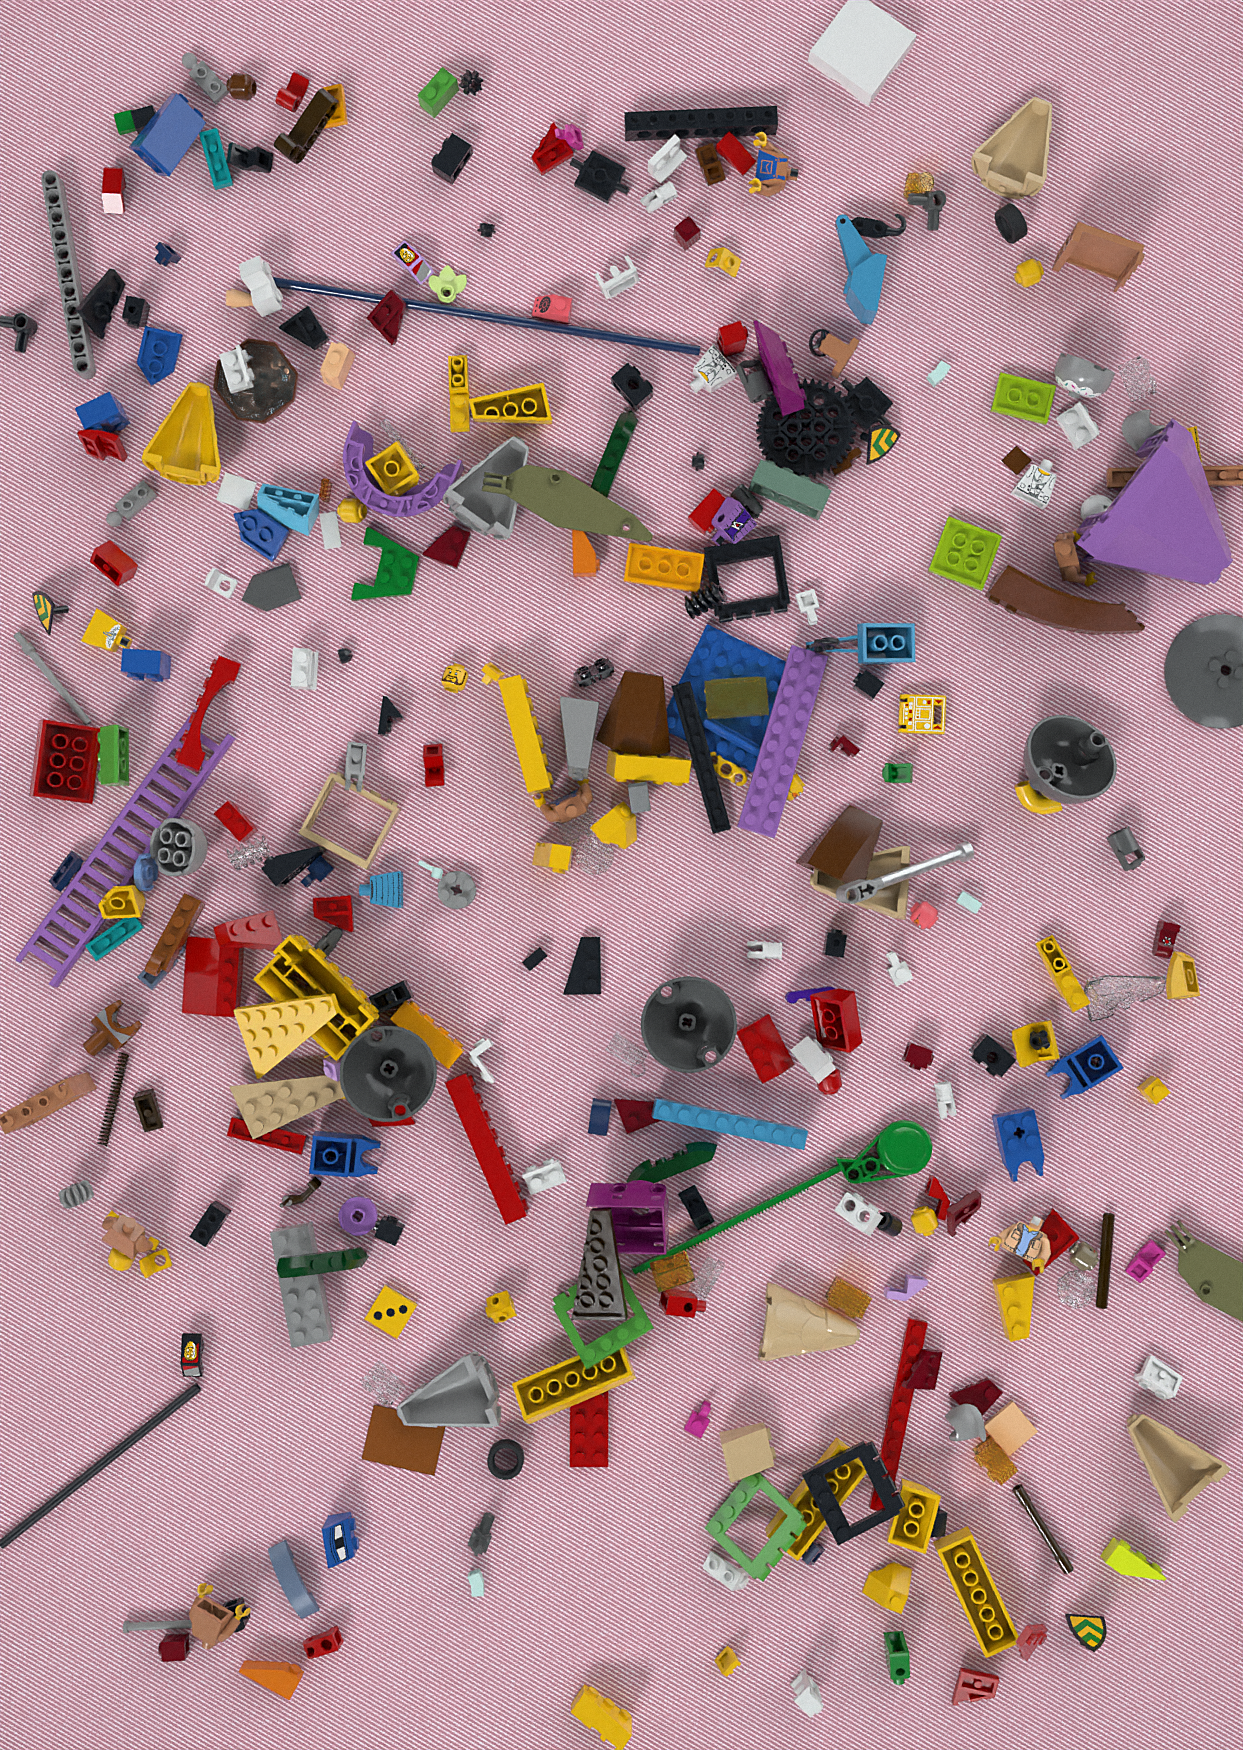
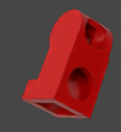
M334 1626L328 1631L305 1639L302 1645L308 1659H313L338 1651L344 1641L338 1626Z

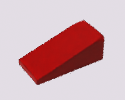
M730 132L716 145V151L743 176L756 163V160Z

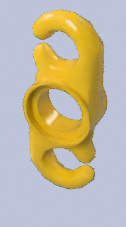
M710 752L711 757L716 756V752ZM718 755L717 763L713 764L715 772L721 777L729 779L732 783L736 782L735 776L741 774L743 779L737 782L736 785H745L748 779L746 772L731 761L725 760L721 755ZM723 764L731 766L732 771L730 774L722 773L721 766Z

